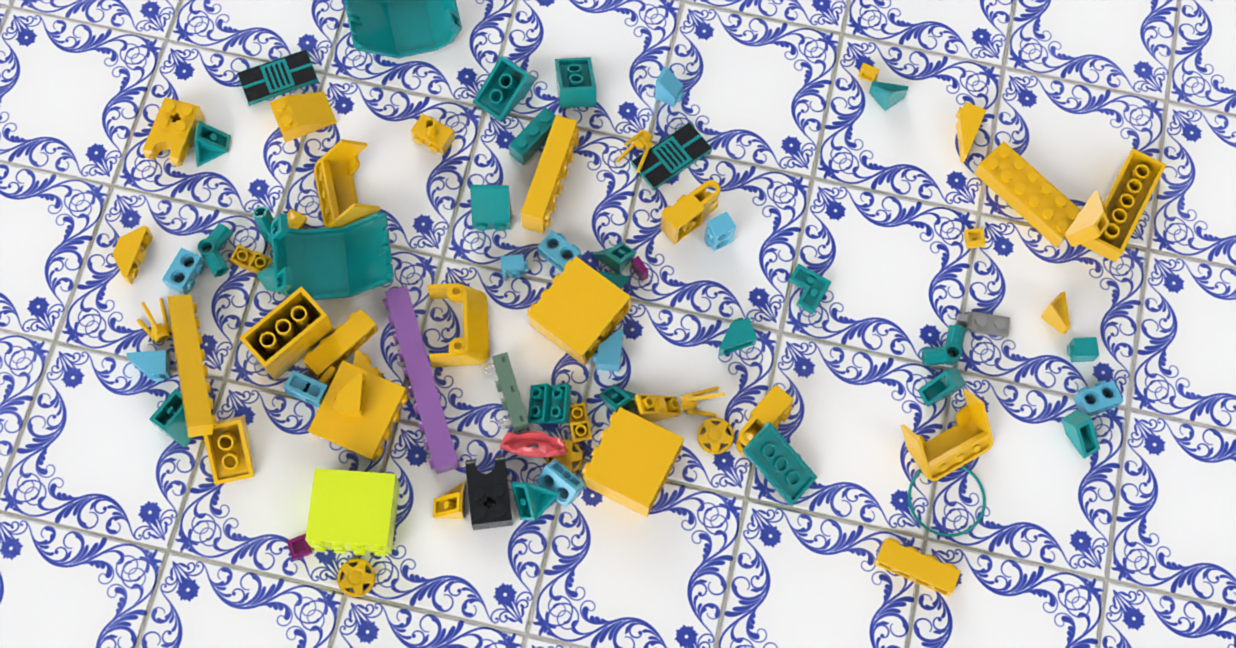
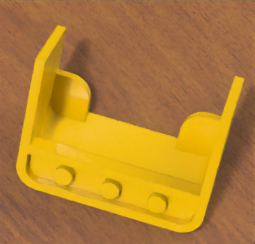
M341 139L315 163L314 176L325 228L342 227L380 211V206L358 204L353 174L360 167L358 154L367 147V143Z
M460 283L427 285L430 299L449 298L452 302H463L464 337L454 338L450 341L449 353L429 354L432 368L485 364L489 360L488 302L486 294Z
M967 389L963 390L966 406L961 408L955 416L957 425L925 442L921 435H916L905 424L901 425L907 450L924 476L930 481H937L988 452L993 446V437L985 404Z

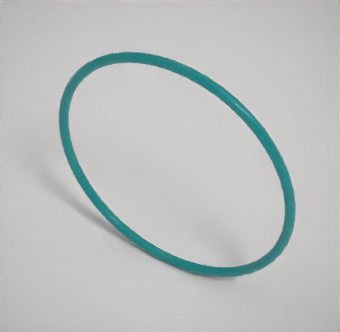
M965 466L960 468L970 473L977 481L982 492L983 506L977 521L970 528L959 533H940L930 529L919 520L912 507L911 490L915 479L922 472L921 469L911 480L908 490L910 510L917 522L929 532L945 537L960 536L971 531L982 519L986 506L985 492L977 476Z

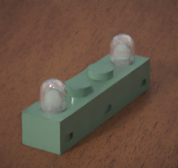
M505 352L492 356L493 363L484 365L482 373L485 376L497 374L498 381H495L498 392H502L504 397L501 399L503 410H507L509 416L498 421V427L503 430L513 427L514 433L529 429V423L508 353Z

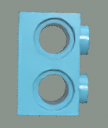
M727 212L707 221L704 241L708 247L711 246L713 251L734 241L736 225Z
M553 230L537 246L538 254L561 272L565 270L564 266L569 261L563 258L565 255L572 256L571 260L575 256L581 259L580 249L574 244H569L562 234H556ZM551 244L558 245L556 248L549 247Z
M181 248L162 280L167 287L187 295L189 290L191 291L194 288L198 275L203 273L205 262L201 256ZM194 262L192 266L187 267L188 263ZM180 278H184L182 282L177 283Z
M292 370L284 385L287 394L318 408L329 389L328 385Z
M1106 380L1100 381L1095 384V387L1090 389L1088 386L1083 387L1077 391V395L1073 398L1078 410L1089 417L1116 408L1123 402L1114 380L1106 382ZM1103 392L1108 393L1110 398H1106ZM1085 398H1089L1092 404H1088Z
M556 459L545 466L536 481L540 487L560 493L556 501L564 507H567L576 500L586 484Z

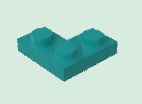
M800 264L797 265L789 278V282L804 290L796 306L813 315L831 285V281Z

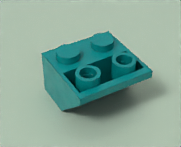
M175 389L149 420L155 427L185 448L194 437L188 438L181 392Z

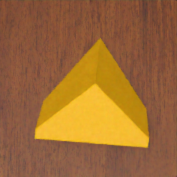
M1061 292L1041 315L1043 320L1061 334H1066L1071 328L1065 292Z
M466 480L441 497L434 498L433 518L464 519Z

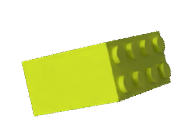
M315 468L305 538L309 546L315 552L334 550V553L346 554V551H352L356 555L374 553L375 556L379 557L392 554L400 488L396 474Z

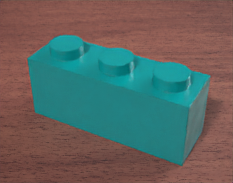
M545 107L509 144L510 156L524 166L547 141L556 115Z

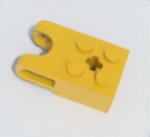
M165 97L143 148L145 158L156 159L161 151L171 150L169 157L172 164L178 167L182 166L189 149L192 148L197 122H202L204 119L200 106Z
M708 180L688 195H682L673 206L669 205L662 211L660 229L674 245L701 226L704 218L718 207V197L721 188L716 181ZM712 187L715 189V192H706V189Z
M775 385L751 411L748 422L740 430L736 442V449L740 454L745 455L742 452L744 448H742L741 444L746 446L767 422H770L778 430L781 420L785 422L791 415V411L794 408L792 406L794 399L779 386Z

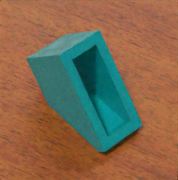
M738 318L730 324L720 345L719 356L756 344L757 336L749 318Z
M955 368L945 370L917 391L928 407L953 395L967 384L958 369Z
M1075 410L1061 419L1067 437L1084 459L1100 449L1091 417L1079 410Z

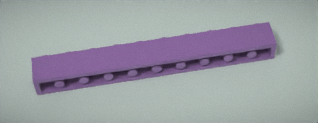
M407 285L385 291L384 306L386 310L390 309L391 315L388 316L390 327H395L396 333L392 334L395 344H400L401 350L398 351L400 362L404 361L406 368L402 369L405 379H410L411 385L407 387L410 397L414 396L416 400L413 408L415 415L420 414L421 421L418 422L420 432H425L426 435L423 443L425 450H430L432 456L428 458L430 467L435 469L437 474L460 468Z

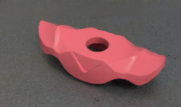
M541 431L508 432L500 444V450H505L519 456L544 458L566 456L567 454L565 444L560 437H551Z

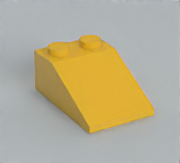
M324 92L288 95L269 102L285 143L337 123Z
M245 415L216 421V426L213 427V435L203 436L214 484L217 485L254 477L250 438Z

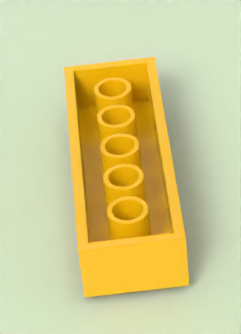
M558 115L555 116L521 210L522 228L544 234L545 228H549L552 219L550 217L551 211L555 212L557 206L556 197L561 195L563 185H561L562 180H566L568 175V163H572L574 158L573 149L574 147L577 148L580 137L578 135L580 129L577 128L576 120Z
M1004 141L979 163L974 172L978 178L1056 248L1066 239L1064 234L1074 222L1078 213L1081 212L1073 202Z
M1132 148L1103 201L1110 223L1100 237L1082 243V246L1116 262L1122 255L1166 164Z

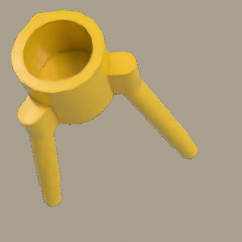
M640 130L635 136L624 143V146L631 145L616 159V162L621 161L635 146L639 149L645 148L637 168V173H639L650 148L653 146L651 142L653 139L652 135L647 130Z
M160 298L159 301L164 325L162 323L156 324L145 302H141V305L152 324V331L140 319H137V322L150 336L152 342L155 341L156 343L168 340L170 338L169 333H171L163 298Z
M717 386L693 393H685V395H680L682 410H687V414L716 417L717 414L694 410L693 408L697 407V400L725 396V393L702 395L718 390L719 387Z

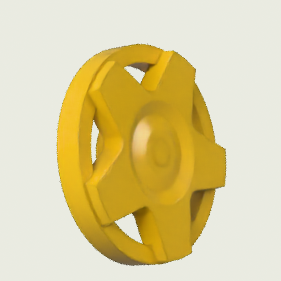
M711 418L700 425L697 440L704 451L710 454H721L732 446L734 432L727 421L720 418ZM704 428L706 432L700 435L702 429ZM727 428L729 429L731 436L726 433ZM704 444H710L711 449L707 448ZM721 444H728L725 448L720 449Z
M563 440L567 452L566 456H553L554 458L550 462L556 459L574 474L582 465V451L573 441ZM573 447L576 448L578 452H573ZM546 457V463L549 464V457ZM578 462L577 466L573 469L572 464Z
M362 559L347 561L340 567L337 575L339 588L350 597L366 595L371 591L376 580L373 567ZM357 563L355 567L350 566L351 564ZM367 567L371 570L372 574L366 573ZM344 573L345 577L341 580V575ZM370 584L368 588L363 591L364 585ZM352 588L354 593L348 592L345 589Z

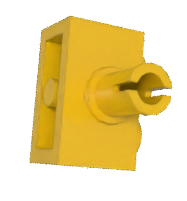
M423 113L411 129L414 142L419 145L423 144L432 152L442 155L446 153L455 139L453 129Z

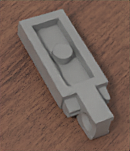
M979 312L958 313L955 324L966 326L965 329H968L969 332L1008 337L1010 317Z

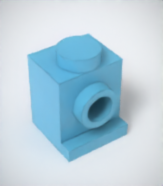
M523 254L500 256L503 281H507L506 277L519 278L525 275V272H529L528 260L524 261Z

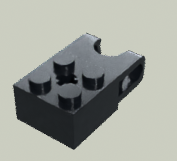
M497 456L495 458V468L487 474L477 470L473 459L466 460L465 467L473 530L512 526L505 456ZM488 503H493L491 509H488V506H486Z

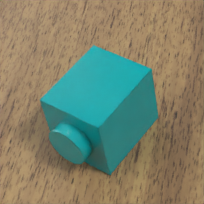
M1073 338L1067 345V355L1070 356L1071 362L1095 361L1099 356L1097 338Z

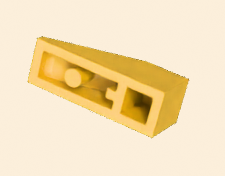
M968 102L965 103L963 108L959 107L956 118H959L956 130L960 162L963 163L967 158L986 113V109Z

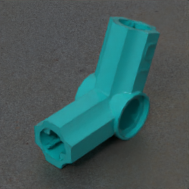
M258 206L254 209L252 216L259 226L258 230L262 237L272 247L271 224L274 220L273 216L266 206Z
M220 223L207 238L202 239L198 243L197 247L214 277H221L229 270L219 250L233 235L231 230ZM207 248H212L209 252H204Z
M950 325L945 346L922 349L921 358L924 366L939 364L955 365L962 355L966 329L960 325ZM948 352H953L956 357H951Z

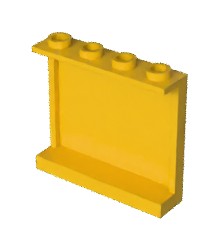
M342 360L308 432L375 462L383 454L384 448L382 447L385 441H388L392 435L391 428L400 418L401 413L399 411L402 405L405 406L408 402L409 391L403 386ZM358 373H363L366 377L363 416L339 415L333 408V400L337 398V392Z

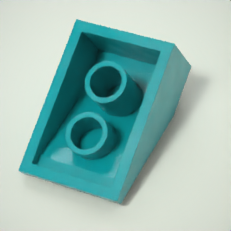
M500 56L473 103L502 122L529 92L537 78L510 59Z
M591 57L555 59L560 108L596 106V83Z
M470 184L473 229L480 231L495 229L497 231L510 230L511 201L509 185Z

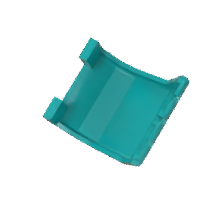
M344 0L347 17L349 18L348 23L352 34L353 47L357 51L399 59L437 51L452 44L462 30L456 0Z
M376 212L342 227L302 230L289 228L287 214L280 213L271 224L277 291L289 297L302 286L313 300L351 298L390 283L394 278L393 265L390 264L392 262L391 247L389 246V229H386L388 227L387 214Z

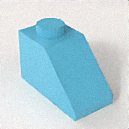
M664 66L656 80L655 99L674 107L677 101L680 102L683 98V84Z
M623 329L617 330L598 345V352L594 351L593 363H596V370L619 372Z
M166 350L127 353L126 357L150 380L160 382L170 378L171 356Z

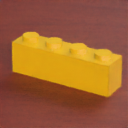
M362 309L358 312H353L343 325L340 324L334 329L333 334L323 338L316 349L310 350L305 355L303 362L320 379L330 366L337 368L342 360L345 361L379 331L378 327Z
M892 538L884 539L874 562L876 566L948 597L953 593L961 573L960 570L956 569L955 565L941 563L937 561L936 557L928 554L925 556L919 553L918 549L911 546L904 547L900 545L899 541Z

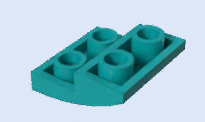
M547 383L531 385L528 423H569L572 386L569 384L551 386Z

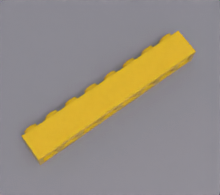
M191 294L167 296L188 438L213 435V427L216 426L215 414L211 415V410L214 409L213 399L208 397V393H211L210 381L205 379L208 376L207 365H203L205 351L200 349V344H203L202 334L197 331L200 328L199 317H195L194 314L197 313L196 301L192 302Z

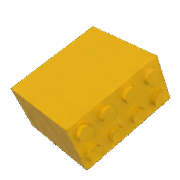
M575 256L573 260L570 259L565 264V270L554 277L551 287L549 289L546 288L541 293V299L536 304L533 303L530 306L527 315L530 326L585 366L594 355V351L598 350V345L608 338L632 307L631 296Z
M301 286L239 337V339L259 364L276 381L310 350L319 345L323 338L331 335L334 332V328L328 315Z
M620 407L617 412L614 411L609 420V428L603 430L600 437V445L594 447L591 453L592 459L590 464H585L582 470V479L586 483L585 487L648 517L682 450L684 438Z

